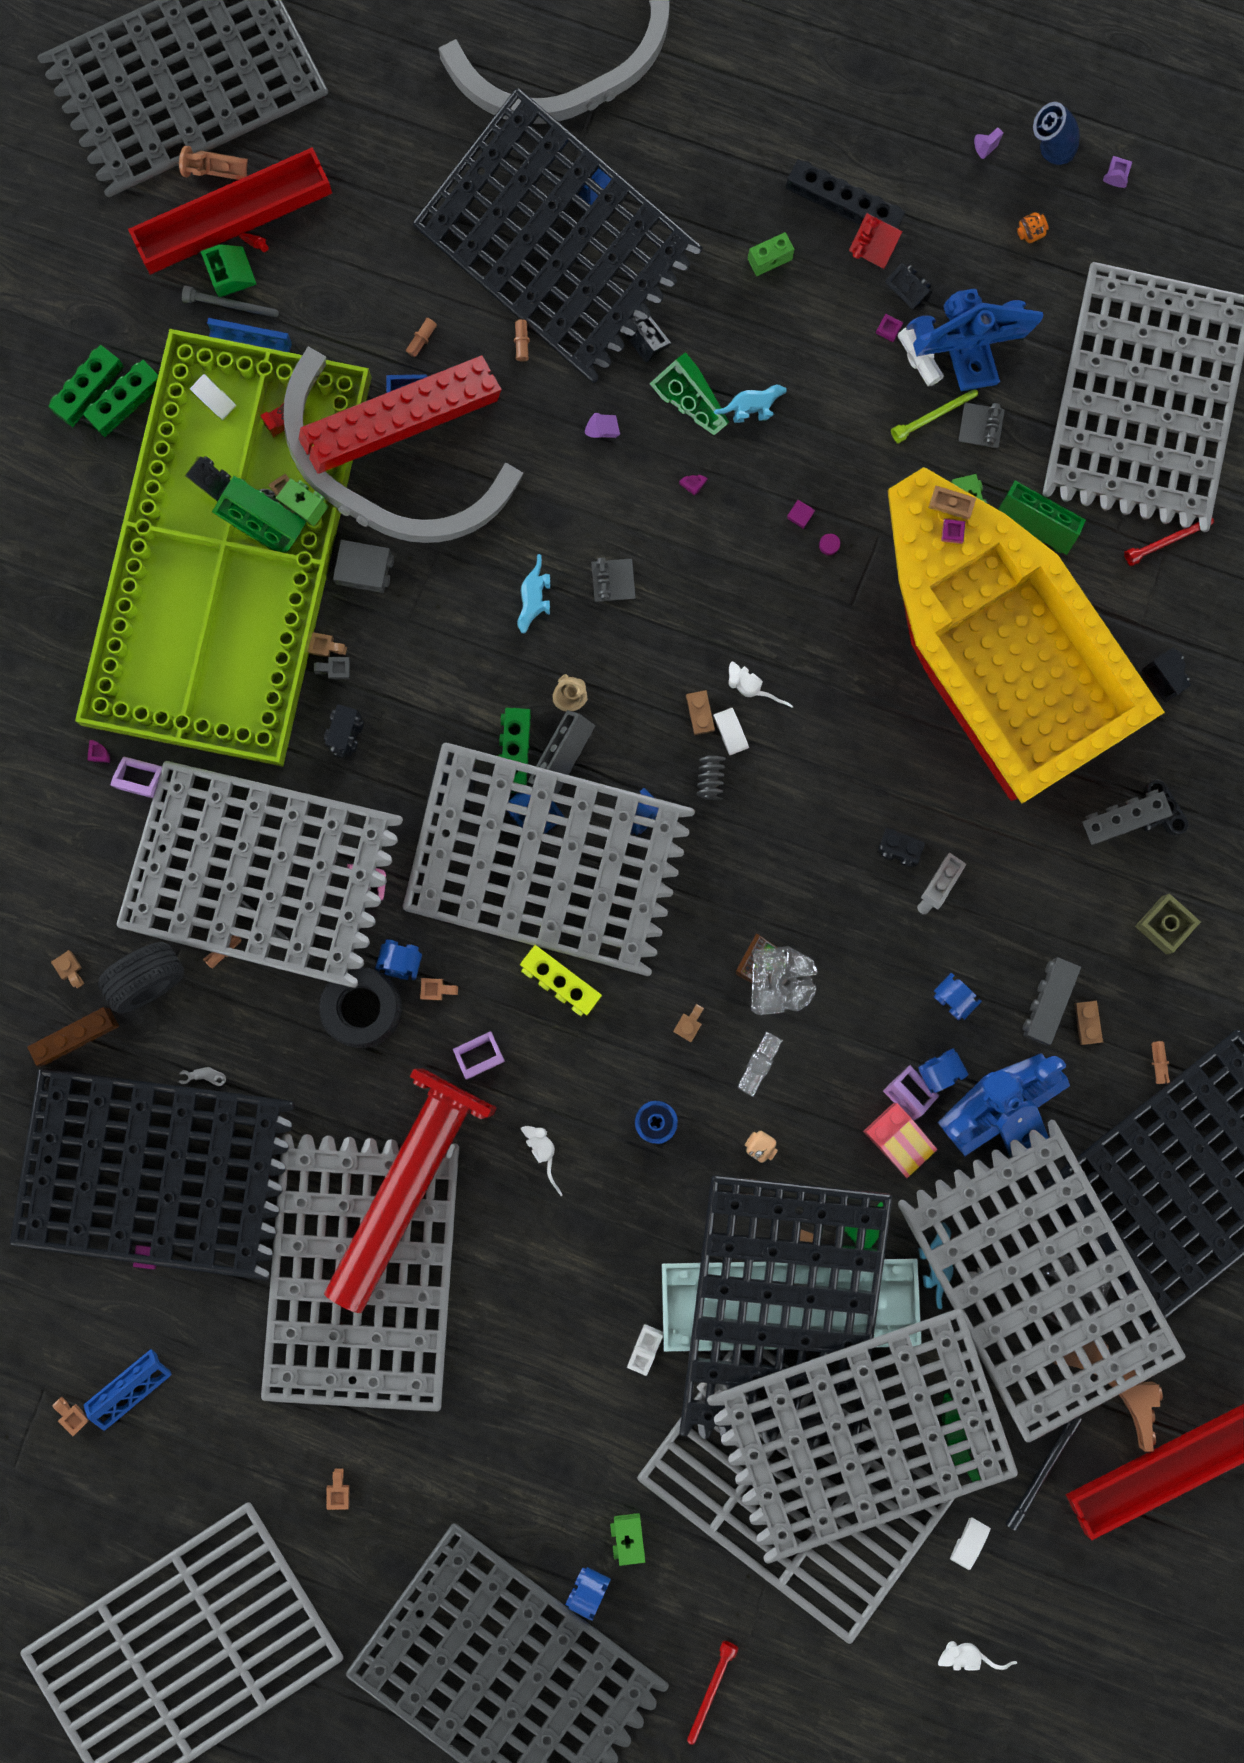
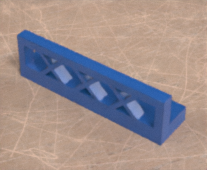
M208 318L209 337L290 353L292 342L288 333Z
M150 1349L83 1405L87 1419L105 1431L172 1375L171 1371L159 1362L156 1352ZM157 1369L162 1372L157 1378H150L151 1374ZM145 1385V1388L140 1392H133L137 1386ZM128 1399L125 1405L116 1406L120 1400ZM111 1413V1416L104 1422L99 1419L103 1414Z

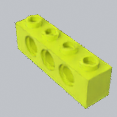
M536 945L533 946L520 964L523 967L521 972L529 978L534 976L540 980L538 985L546 991L552 989L556 992L554 997L565 1004L568 1001L572 1004L573 1007L571 1009L579 1016L583 1014L588 1016L602 997L599 992ZM539 965H548L549 972L546 975L538 974L537 968ZM559 976L564 977L566 980V984L562 988H557L554 985L555 978ZM574 989H579L583 993L582 998L578 1001L573 1000L570 996Z

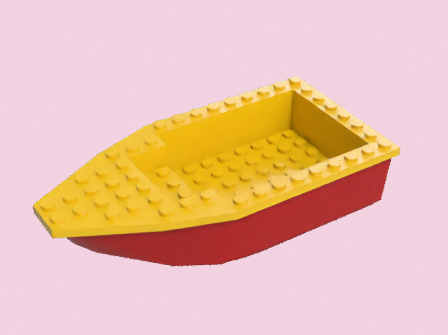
M923 467L888 490L898 579L903 595L911 644L929 679L1010 801L1019 799L1021 804H1023L1165 712L1060 557L1009 516L975 497L976 501L969 520L928 508L935 486L968 496H975ZM944 519L966 521L962 544L941 541Z

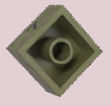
M1166 894L1154 904L1135 927L1165 954L1175 952L1201 921L1171 894Z

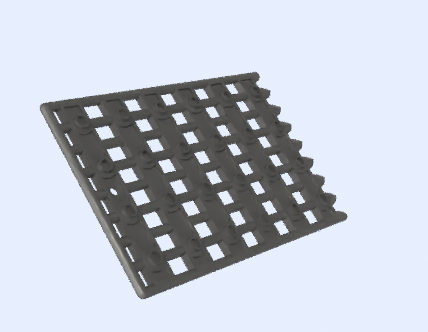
M155 0L38 55L37 59L40 63L55 62L45 73L48 80L63 78V81L54 89L55 95L58 97L72 96L62 106L64 113L80 112V115L70 124L72 129L89 130L79 139L80 145L82 147L97 146L89 154L87 160L90 164L104 162L106 164L96 173V178L99 181L114 180L104 191L107 197H112L178 166L180 155L170 159L166 152L171 147L184 142L185 146L192 148L193 153L199 151L207 152L328 95L329 91L282 0H273L276 5L273 8L270 7L267 0H244L229 8H226L223 0H200L185 8H182L179 0ZM160 8L164 17L146 25L142 16ZM204 8L208 17L191 25L187 16ZM248 8L252 17L235 25L231 16ZM280 14L285 23L279 25L275 16ZM125 25L129 34L111 42L107 32ZM169 25L173 34L155 42L151 33ZM213 25L217 34L199 42L195 33ZM257 25L261 34L243 41L240 32ZM272 30L276 32L273 36L269 35V32ZM289 30L293 40L288 41L284 32ZM133 41L137 50L119 58L115 49ZM177 41L181 51L163 58L159 49ZM221 41L225 51L208 58L204 49ZM89 42L92 51L74 58L71 49ZM266 42L269 51L252 58L248 49ZM296 47L302 55L298 58H296L292 50ZM97 58L101 67L83 75L79 66ZM141 58L145 67L127 75L123 66ZM185 58L190 67L172 75L168 66ZM230 58L234 67L216 75L212 66ZM274 58L278 67L261 75L257 65ZM304 64L307 65L310 71L306 75L301 67ZM106 75L110 84L91 92L87 83ZM150 75L154 84L136 92L132 83ZM194 75L198 84L180 92L176 83ZM238 75L242 84L225 92L221 82ZM283 75L287 84L269 92L265 82ZM315 81L319 90L313 91L310 82ZM247 91L251 101L233 108L229 99ZM291 91L295 101L278 108L274 99ZM114 92L118 101L100 109L96 99ZM158 92L162 101L144 109L140 100ZM203 92L207 101L189 109L185 99ZM122 108L126 118L108 126L104 116ZM167 108L171 117L153 125L149 116ZM211 108L215 118L197 125L193 116ZM255 108L259 118L242 125L238 116ZM131 125L135 134L116 142L112 133ZM175 125L179 135L161 142L157 133ZM220 125L224 134L206 142L202 133ZM139 142L143 152L125 159L121 150ZM148 159L152 168L134 176L130 167Z
M455 1523L448 1528L346 1672V1676L459 1763H491L492 1760L496 1763H512L499 1753L505 1742H508L522 1753L516 1763H549L547 1759L553 1750L564 1756L570 1763H617L618 1756L611 1747L612 1743L622 1747H628L631 1743V1738L623 1727L625 1725L637 1729L643 1727L644 1720L637 1711V1707L648 1710L656 1708L657 1703L649 1691L650 1688L662 1692L669 1688V1684ZM456 1534L460 1539L452 1549L448 1546V1543ZM477 1552L494 1563L488 1574H485L471 1563ZM441 1553H444L447 1557L439 1567L435 1562ZM464 1570L482 1582L475 1593L458 1581ZM431 1571L434 1575L426 1585L422 1580ZM512 1578L529 1589V1592L522 1601L505 1589ZM452 1588L469 1600L462 1611L445 1599ZM417 1589L421 1594L413 1603L409 1598ZM500 1596L517 1608L510 1619L493 1608V1605ZM548 1604L565 1616L558 1627L541 1616V1613ZM439 1606L456 1618L449 1629L432 1617ZM404 1607L408 1610V1612L403 1617V1619L399 1621L396 1617L401 1611V1609ZM422 1610L424 1616L421 1618L417 1617L416 1611ZM487 1614L504 1626L497 1637L480 1626ZM534 1623H537L551 1634L545 1645L528 1634ZM426 1624L443 1637L436 1648L419 1636ZM391 1625L395 1630L387 1640L383 1635ZM582 1631L599 1642L593 1653H590L576 1642ZM474 1633L491 1645L484 1656L467 1644ZM522 1641L539 1653L532 1664L515 1652ZM413 1643L430 1655L423 1666L406 1654ZM379 1644L382 1648L374 1658L370 1653ZM570 1649L587 1661L580 1672L563 1660ZM461 1651L478 1663L471 1674L454 1662ZM618 1657L635 1669L628 1680L611 1668ZM509 1659L526 1671L519 1682L502 1670ZM400 1661L417 1673L410 1685L393 1672ZM365 1662L369 1665V1667L366 1669L364 1674L360 1676L357 1673V1671ZM557 1667L574 1679L567 1690L550 1679ZM448 1669L465 1681L458 1693L441 1681ZM605 1676L622 1687L615 1699L598 1687ZM496 1677L513 1690L506 1701L489 1689ZM386 1680H389L404 1692L397 1703L380 1691ZM544 1686L561 1698L554 1709L537 1697ZM435 1688L452 1700L445 1711L428 1699ZM592 1694L609 1706L602 1717L585 1705ZM483 1696L500 1708L493 1719L476 1707ZM531 1704L548 1716L541 1727L524 1715ZM422 1706L439 1718L432 1730L415 1717ZM579 1713H582L596 1724L590 1735H587L573 1724ZM470 1714L487 1726L480 1738L463 1726ZM518 1723L535 1735L528 1746L511 1734ZM567 1731L583 1743L576 1754L560 1743V1740ZM457 1733L474 1745L467 1756L450 1744Z

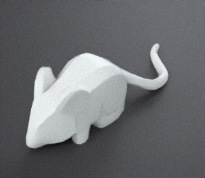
M730 663L729 686L731 688L737 687L739 692L745 697H753L755 695L766 696L781 704L793 707L788 702L780 700L767 692L760 691L763 681L755 674H749V670L745 666L741 669L736 663Z
M532 1126L522 1127V1132L528 1138L526 1143L529 1147H532V1153L539 1163L548 1161V1178L560 1196H562L551 1175L552 1157L555 1148L552 1141L546 1137L547 1131L544 1128Z
M950 1641L941 1654L938 1665H953L954 1670H961V1667H964L965 1670H980L982 1659L991 1667L1004 1670L1011 1665L1017 1664V1661L1010 1662L1004 1666L996 1665L973 1644L963 1643L957 1646L956 1642Z

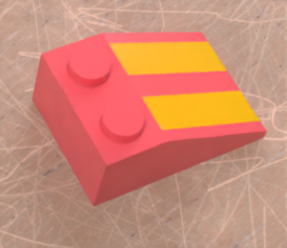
M898 1103L891 1104L863 1131L906 1178L937 1150Z

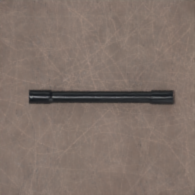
M1076 1417L1064 1425L1060 1436L1019 1504L1012 1511L1005 1523L1012 1530H1018L1035 1497L1070 1439L1077 1432L1083 1422V1419L1080 1417Z

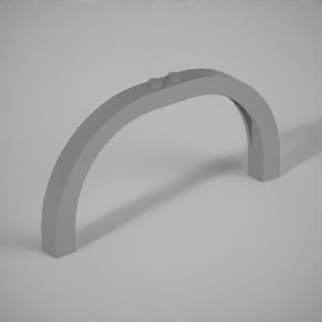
M649 0L651 18L646 34L636 51L620 66L565 94L531 99L559 122L577 116L587 110H594L599 104L611 101L617 95L629 89L646 74L662 49L668 29L669 0ZM456 39L439 47L440 59L456 86L477 106L495 115L511 94L496 88L480 76L468 61ZM518 98L517 101L514 103V105L511 107V109H512L513 111L517 108V106H518V105L520 104V102H521V100H520L519 98ZM538 116L533 124H546V122Z
M309 346L307 347L290 377L285 394V436L291 457L305 481L314 491L321 494L326 501L337 507L340 513L345 516L351 515L362 526L366 527L368 525L385 535L410 542L432 543L453 540L472 533L487 524L502 510L514 493L523 475V472L507 463L504 464L489 490L475 504L455 515L433 520L410 519L390 513L334 480L326 471L317 474L309 459L310 454H306L298 438L300 427H303L305 403L313 385L326 366V356Z

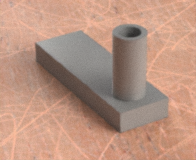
M948 853L921 896L923 900L917 907L920 913L927 914L933 907L939 909L965 868L966 863Z

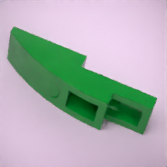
M948 1393L944 1394L943 1403L953 1400ZM957 1409L942 1413V1426L960 1420ZM964 1429L944 1435L947 1447L967 1439ZM971 1449L950 1455L953 1464L957 1466L971 1461L969 1456L972 1453ZM977 1468L967 1472L972 1482L980 1480Z

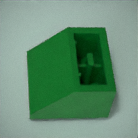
M217 245L201 251L218 297L257 285L243 247Z

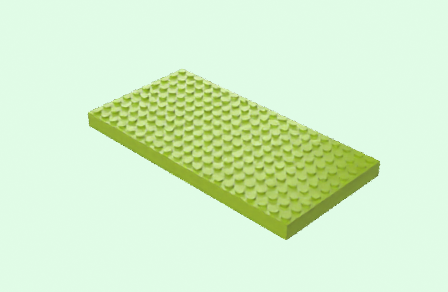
M169 329L75 720L81 726L284 766L309 656V644L316 625L341 513L337 507L324 499L323 502L328 508L313 527L306 522L287 553L273 551L212 513L217 501L186 478L185 474L194 464L197 456H207L215 463L213 466L219 471L222 469L231 476L230 480L233 476H236L246 481L248 485L256 490L263 488L271 490L269 484L286 473L289 479L291 478L296 482L301 480L309 486L308 490L311 493L314 492V489L305 481L291 457L285 430L273 438L260 416L266 411L268 413L284 403L290 377L302 355ZM326 360V366L313 385L305 403L303 426L366 402L372 378L369 368ZM203 374L237 405L224 420L218 417L190 390ZM353 460L326 472L334 480L347 488Z

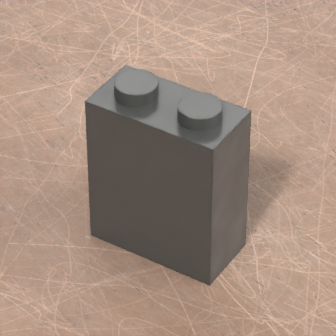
M341 540L333 580L336 585L384 593L385 587H389L390 575H388L389 567H393L394 556L389 548Z

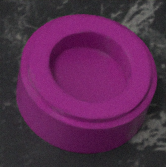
M834 534L824 535L819 543V548L825 555H834L840 547V540Z

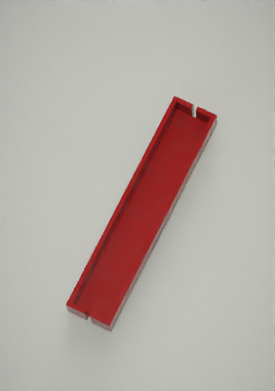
M312 147L131 227L128 230L148 272L153 274L203 250L234 238L241 233H245L332 194V190Z
M481 355L300 427L298 439L306 454H310L309 459L317 474H320L492 404L498 400L502 389L494 375H489L491 370Z
M1244 1404L1154 1449V1451H1150L1065 1494L1074 1513L1077 1515L1076 1517L1085 1535L1089 1539L1094 1540L1244 1463Z

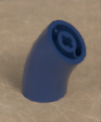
M1059 102L1046 104L1040 109L1034 119V135L1041 141V154L1047 161L1057 165L1066 164L1077 153L1080 141L1079 127L1075 117L1063 104Z

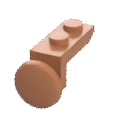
M184 146L179 157V170L181 175L186 178L193 172V175L198 176L208 174L240 180L247 177L248 159L205 151L193 153L190 146Z

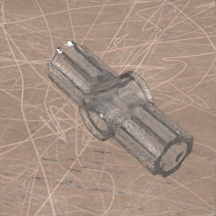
M768 1032L765 1033L757 1050L753 1052L746 1066L747 1069L738 1084V1089L754 1096L760 1082L767 1075L773 1063L772 1059L781 1045V1039Z

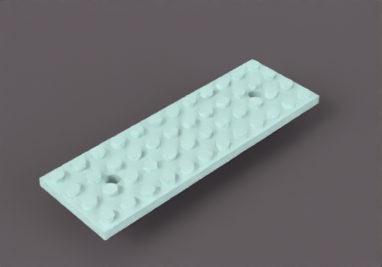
M884 1259L874 1338L920 1322L917 1259ZM731 1262V1277H743L744 1262ZM753 1262L751 1279L764 1280L766 1262ZM775 1262L773 1281L786 1282L787 1263ZM700 1263L662 1264L664 1352L690 1351ZM709 1263L708 1274L721 1275L722 1263ZM796 1265L794 1283L807 1284L809 1266ZM818 1267L816 1285L829 1286L831 1268ZM839 1269L838 1288L850 1289L852 1270ZM861 1271L858 1290L871 1291L873 1272ZM705 1298L703 1316L716 1317L718 1299ZM726 1300L724 1318L737 1320L739 1301ZM748 1302L746 1321L759 1322L760 1303ZM769 1304L767 1323L780 1324L782 1306ZM791 1307L789 1325L802 1326L804 1308ZM812 1309L810 1327L823 1328L825 1310ZM834 1311L832 1329H845L847 1312ZM855 1313L853 1332L866 1333L867 1314ZM921 1331L909 1335L912 1346L922 1344ZM699 1341L698 1351H711L712 1341ZM721 1342L720 1350H733L734 1343ZM886 1343L877 1347H889V1345ZM743 1344L742 1350H755V1345ZM764 1347V1349H777L774 1347Z

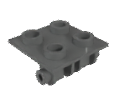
M964 403L958 442L998 448L1005 409L1000 408L998 403H993L991 407Z
M602 557L598 558L596 562H591L595 602L635 599L632 559L606 561V558Z

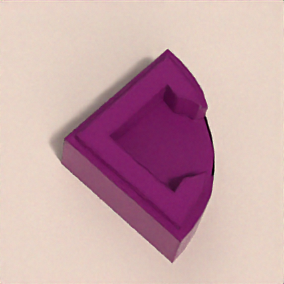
M702 475L686 476L679 481V484L695 496L707 482L708 478Z
M89 740L87 760L110 763V756L106 748L94 740Z

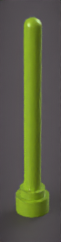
M973 389L906 426L897 425L891 429L894 440L897 443L906 440L910 432L977 397L978 391Z

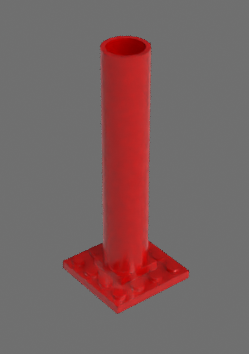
M414 1069L410 1077L414 1079L413 1083L421 1088L430 1087L427 1094L429 1096L324 1291V1295L332 1302L355 1313L363 1312L466 1115L471 1111L472 1115L484 1119L485 1117L493 1116L497 1107L425 1069Z

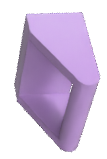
M124 756L110 785L119 790L153 798L162 766ZM130 766L155 773L149 787L123 780L126 767Z
M491 1031L453 1049L465 1079H470L505 1062ZM491 1041L496 1056L467 1069L461 1054Z
M911 1065L883 1090L894 1103L900 1105L913 1121L922 1116L939 1097L937 1093H930L923 1078ZM907 1074L930 1097L923 1105L901 1083Z

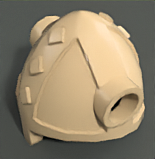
M567 674L563 675L558 680L559 683L554 690L553 702L562 711L578 710L588 700L585 682L581 679L568 677Z

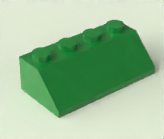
M236 476L232 477L212 510V513L267 548L283 553L288 552L306 523L299 515L290 512L282 504L273 501L262 491L256 490L248 485L246 481Z
M1016 480L998 509L1039 541L1052 546L1056 552L1066 555L1079 537L1086 521L1084 518Z

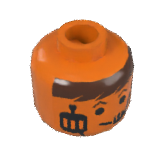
M1034 212L1020 219V227L1017 228V233L1021 240L1025 239L1028 243H1033L1046 235V230L1049 229L1046 218L1043 214L1040 215Z

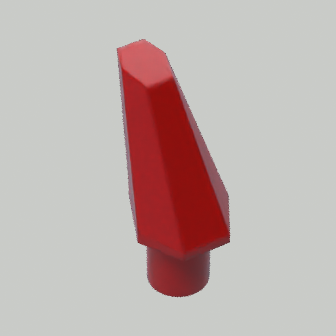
M247 233L239 234V238L253 248L260 249L262 252L268 250L269 247L266 244V239Z

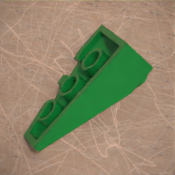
M686 352L650 383L662 400L679 408L678 411L688 414L697 424L713 435L729 423L725 414L714 413L716 409L722 408L699 368Z

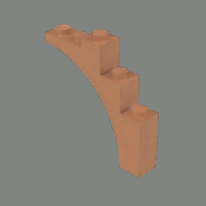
M1094 1341L1082 1346L1091 1364L1103 1359ZM1075 1351L1063 1356L1068 1366L1084 1369ZM1132 1370L1123 1375L1125 1381L1135 1376L1136 1372ZM1115 1380L1108 1383L1112 1388L1118 1385ZM1141 1382L1119 1394V1396L1123 1399L1131 1413L1137 1430L1139 1448L1144 1451H1154L1153 1445L1156 1444V1435L1152 1428V1423L1155 1422V1413L1152 1407H1160L1163 1394L1162 1389L1157 1383Z

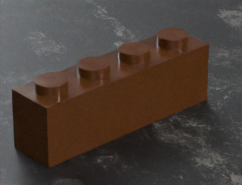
M103 1007L27 1046L36 1066H45L118 1028L119 1025L111 1009Z

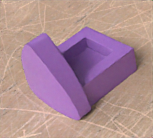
M998 127L989 136L980 134L975 136V148L982 159L998 146L1003 132Z
M1113 156L1103 181L1116 187L1125 188L1132 161Z
M594 413L587 423L585 434L593 438H616L620 435L616 415Z

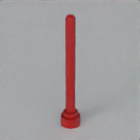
M1197 522L1141 549L1131 548L1125 551L1124 557L1128 565L1138 564L1143 556L1201 530L1200 523Z
M723 1641L719 1649L720 1661L687 1739L691 1745L695 1744L728 1662L736 1657L739 1648L733 1643Z

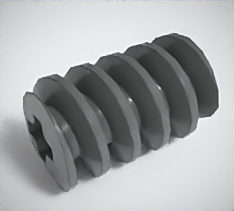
M706 756L699 760V763L704 766L699 767V772L703 774L698 775V779L702 781L697 785L701 789L697 792L698 797L707 800L722 799L717 794L723 793V790L717 787L724 784L718 778L724 777V774L719 772V770L724 769L725 766L719 764V762L724 761L725 757Z

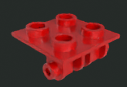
M866 213L849 251L853 252V257L857 259L862 257L884 269L903 231Z

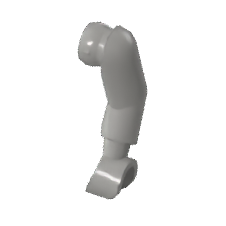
M210 1067L197 1069L194 1072L184 1070L179 1073L188 1075V1080H179L181 1084H186L192 1079H205L216 1086H222L226 1082V1076L223 1073Z

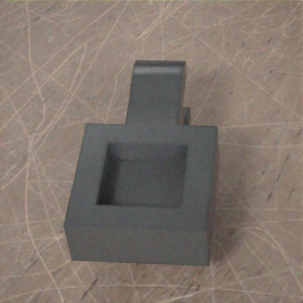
M329 657L328 663H314L315 674L328 673L329 679H350V658Z

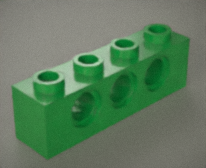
M100 345L90 353L88 360L77 368L76 374L65 382L59 394L52 397L48 407L55 415L73 428L83 416L87 406L97 400L124 368L123 364L115 355ZM102 367L99 372H94L96 368ZM89 382L85 388H81L83 383ZM71 398H75L74 402L68 403Z
M144 360L134 364L131 371L125 376L120 377L111 389L104 391L95 403L88 405L83 415L105 438L154 394L158 374ZM141 381L139 386H133L135 382ZM126 394L123 400H118L121 395ZM111 408L109 413L103 414L105 409Z
M505 708V714H501V726H504V734H500L499 746H503V752L499 754V757L528 764L530 709ZM517 726L521 730L519 734L512 735L509 733L510 728ZM513 746L519 748V753L514 756L508 753L509 748ZM518 770L513 782L527 786V773ZM511 790V793H515V794L520 793V792H516V791H512V790Z

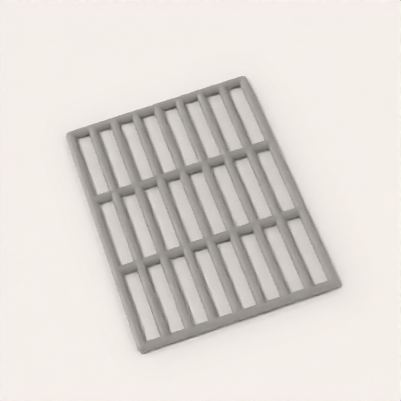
M764 1349L763 1358L775 1366L776 1356L767 1349ZM730 1350L723 1361H725L730 1356L732 1357L733 1350ZM741 1357V1361H740V1362L748 1363L746 1360H744V1359ZM699 1392L694 1400L704 1401L705 1397ZM749 1392L744 1393L745 1398L749 1400ZM805 1394L800 1400L799 1409L807 1407L814 1394ZM844 1408L842 1409L844 1415L850 1414ZM681 1418L638 1475L639 1482L848 1644L853 1643L955 1500L954 1498L943 1502L938 1508L936 1506L926 1508L925 1510L932 1514L926 1525H923L910 1514L900 1517L919 1532L913 1543L886 1523L876 1526L907 1550L900 1561L861 1531L852 1534L854 1538L894 1568L887 1579L837 1540L826 1543L881 1585L876 1595L872 1596L813 1549L796 1554L792 1561L787 1557L778 1560L786 1569L780 1578H777L719 1533L717 1529L725 1520L766 1553L774 1548L771 1544H758L756 1539L758 1534L730 1513L737 1502L752 1514L759 1509L756 1505H745L743 1503L742 1497L749 1485H738L734 1489L674 1442L680 1434ZM862 1423L861 1432L870 1429ZM715 1426L714 1429L720 1433L719 1426ZM691 1429L687 1435L689 1438L736 1474L744 1470L740 1465L729 1464L726 1454L708 1440L703 1439L695 1430ZM762 1432L758 1433L759 1437L763 1439ZM779 1432V1434H778L776 1440L782 1438V1435H781L780 1432ZM875 1437L871 1438L870 1440L875 1443L871 1451L879 1449ZM786 1446L776 1449L789 1458ZM860 1448L857 1452L858 1456L865 1453ZM668 1449L730 1496L723 1507L661 1460ZM775 1450L765 1453L767 1460ZM831 1453L821 1456L831 1465L837 1463L836 1457ZM876 1459L861 1464L864 1474H866L870 1467L876 1472L885 1469ZM655 1467L717 1514L710 1525L648 1477ZM921 1467L910 1469L919 1478L930 1475ZM782 1470L772 1473L782 1482L792 1479ZM827 1477L820 1479L822 1485L827 1489L837 1486ZM937 1483L930 1485L932 1488L939 1492ZM868 1484L872 1495L881 1492L873 1485ZM800 1486L792 1488V1490L803 1497ZM848 1491L836 1495L837 1499L830 1508L832 1510L843 1506L844 1503H852ZM918 1493L920 1501L925 1499ZM781 1498L783 1504L788 1503V1502L785 1501L783 1498ZM891 1499L881 1502L891 1511L899 1508ZM797 1509L788 1512L797 1521L807 1518ZM842 1516L834 1518L836 1524L842 1528L852 1525ZM814 1526L808 1527L807 1529L812 1533L807 1540L817 1537ZM795 1536L797 1544L803 1542ZM806 1556L866 1601L869 1605L862 1614L858 1613L800 1568L799 1565ZM793 1574L856 1622L849 1633L786 1585Z
M249 1502L23 1648L20 1652L24 1662L84 1763H108L164 1725L167 1726L172 1736L132 1763H148L176 1744L182 1751L183 1756L172 1763H189L343 1660L341 1651L256 1510ZM247 1513L253 1523L252 1526L194 1564L186 1567L180 1556ZM255 1533H259L264 1544L200 1586L196 1584L192 1577L194 1573ZM270 1551L276 1561L275 1563L213 1604H208L203 1595L205 1592ZM171 1562L174 1563L179 1572L177 1575L112 1616L106 1606L108 1603ZM277 1571H282L287 1580L286 1582L220 1624L214 1614L216 1611ZM182 1581L186 1583L190 1590L188 1594L123 1635L117 1625L119 1622ZM292 1588L298 1598L296 1602L232 1643L226 1631ZM193 1600H196L202 1611L135 1654L129 1642ZM301 1608H304L310 1619L245 1662L242 1661L237 1650ZM96 1611H99L105 1622L37 1665L32 1656L33 1652ZM204 1619L208 1620L213 1629L212 1631L148 1673L145 1672L140 1661ZM315 1626L321 1636L320 1639L254 1681L248 1671L250 1668ZM107 1630L111 1631L116 1640L115 1642L50 1684L47 1682L43 1672ZM218 1637L224 1647L223 1650L161 1691H156L151 1682L153 1679ZM325 1645L327 1646L333 1657L268 1700L264 1698L260 1688ZM121 1648L127 1658L126 1661L62 1703L58 1701L54 1691ZM228 1656L230 1657L236 1668L174 1709L168 1711L162 1701L163 1699ZM132 1667L138 1677L136 1681L71 1723L65 1712L67 1709ZM238 1676L242 1677L247 1686L246 1688L180 1731L174 1721L176 1717ZM144 1687L150 1698L82 1742L76 1731L77 1729L133 1692ZM252 1694L258 1704L256 1708L191 1750L185 1740L186 1737ZM156 1707L161 1716L160 1718L95 1761L92 1759L87 1749L149 1708Z

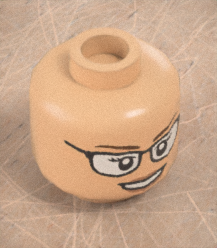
M763 1131L753 1132L745 1143L747 1147L746 1152L761 1163L767 1159L772 1160L778 1151L775 1149L776 1140Z

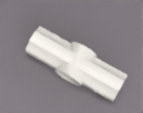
M904 328L899 332L898 338L907 351V357L911 366L914 369H918L927 386H933L943 379L944 375L934 360V354L916 356L913 342L916 340L914 329L906 330Z

